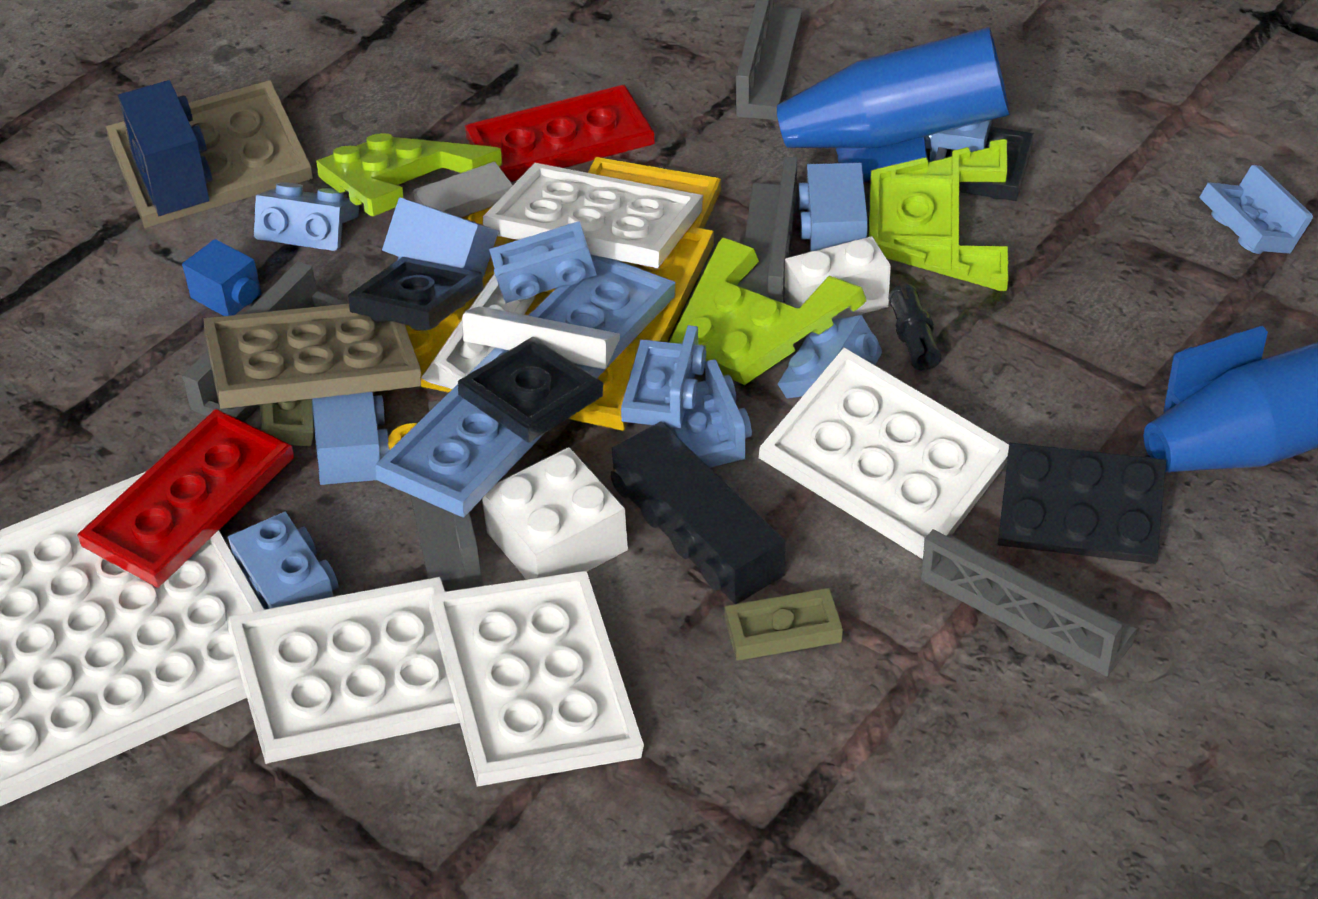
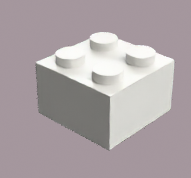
M569 447L496 483L482 498L487 533L526 580L589 571L628 551L625 508Z

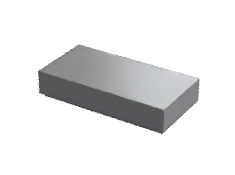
M492 162L414 189L413 192L415 202L463 217L492 207L513 185L496 162Z

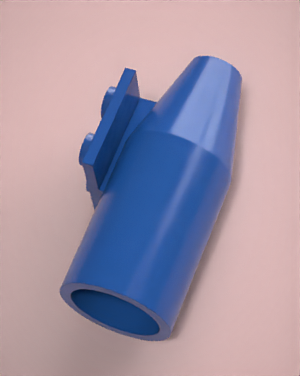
M990 27L859 60L777 105L779 127L787 148H836L838 163H861L863 182L871 180V170L927 158L925 136L1010 115L1002 71Z
M1259 326L1175 353L1163 414L1148 423L1144 429V444L1147 454L1155 459L1166 460L1165 472L1263 467L1317 449L1318 342L1262 359L1268 331L1263 326Z

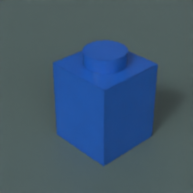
M217 239L212 240L182 263L190 297L223 316L237 314L262 294L254 259Z

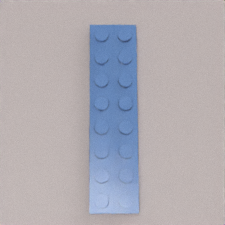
M591 255L596 276L583 279L573 285L557 287L528 316L619 333L620 340L607 365L608 367L675 297V282L615 259ZM494 348L470 373L509 350ZM575 364L595 378H598L605 370ZM457 384L375 464L376 480L464 518L541 436L530 443L526 442L459 396Z

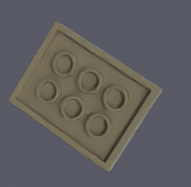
M271 80L189 103L193 121L189 123L191 127L199 125L206 143L207 151L201 152L200 156L206 157L213 181L206 183L209 201L159 217L133 159L124 121L106 126L109 141L144 228L256 196L257 194L275 189L276 183H300L313 179L310 163Z
M349 304L203 318L205 338L220 409L421 386V369L405 325L392 321H374L370 316L350 312Z

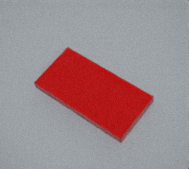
M625 84L465 125L466 138L470 145L501 148L502 165L499 168L510 182L519 180L534 163L566 168L593 161L596 157L604 158L655 144L654 131Z
M214 409L77 534L81 547L159 588L294 459L292 445L227 413Z

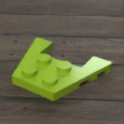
M386 133L370 135L366 138L367 142L357 146L338 147L333 150L332 155L316 160L318 177L339 193L345 192V190L348 191L350 201L355 205L364 203L365 213L373 217L396 208L399 197L403 198V189L397 186L401 183L440 168L463 173L492 162H496L498 166L502 165L501 148L398 138Z
M1007 140L991 141L989 148L970 152L969 147L952 151V157L928 162L925 157L871 170L869 237H873L887 259L998 291H1007L1008 246L959 245V182H1006Z
M723 237L718 242L669 343L683 344L687 326H698V345L706 346V361L715 359L723 376L730 375L732 380L746 385L795 352L794 343L811 332L820 335L834 325L832 318L846 308L850 307L854 312L863 306L867 301L863 288L828 276L800 308L789 306L737 286L759 260L754 248Z

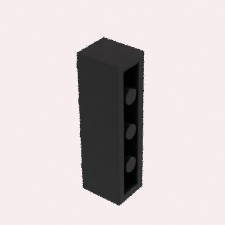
M661 421L612 447L613 471H611L610 477L616 491L623 498L629 497L641 509L643 517L651 527H659L671 539L676 552L684 559L689 558L702 571L706 582L712 589L716 591L721 590L734 604H738L785 576L786 541Z

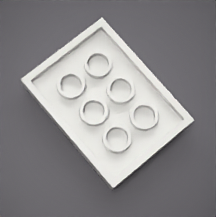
M534 163L483 216V225L498 230L497 236L520 240L580 221L591 255L659 268L702 212L703 195Z
M843 348L760 446L759 459L923 559L925 537L932 529L946 536L952 535L1007 464L1009 444L848 349Z
M587 571L430 594L429 609L477 787L642 757L644 744Z
M440 577L228 616V630L265 764L460 723L429 609L430 594L445 592Z

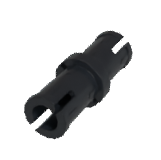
M905 284L908 299L904 298L901 287L897 286L890 292L888 300L897 319L895 327L898 338L903 343H906L912 366L915 369L925 370L921 358L922 355L925 356L929 369H932L938 365L942 357L932 334L934 330L930 314L923 311L918 291L914 286Z

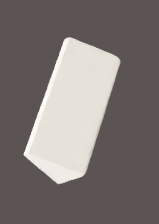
M494 273L469 309L482 306L524 315L535 297L519 299L505 304ZM462 318L421 378L429 383L453 389L458 384V380L467 376L495 347L464 341Z
M482 306L466 310L463 314L464 341L510 350L527 339L534 337L572 363L606 369L620 340L619 333Z

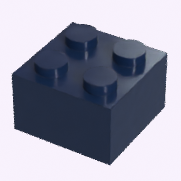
M170 80L118 94L131 153L158 217L208 202L209 196L206 183L213 181L206 157L200 156L201 152L207 151L206 143L199 125L191 127L189 123L193 121V117L186 96L177 97Z

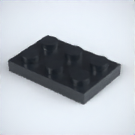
M1009 442L998 546L1156 564L1159 549L1166 460Z

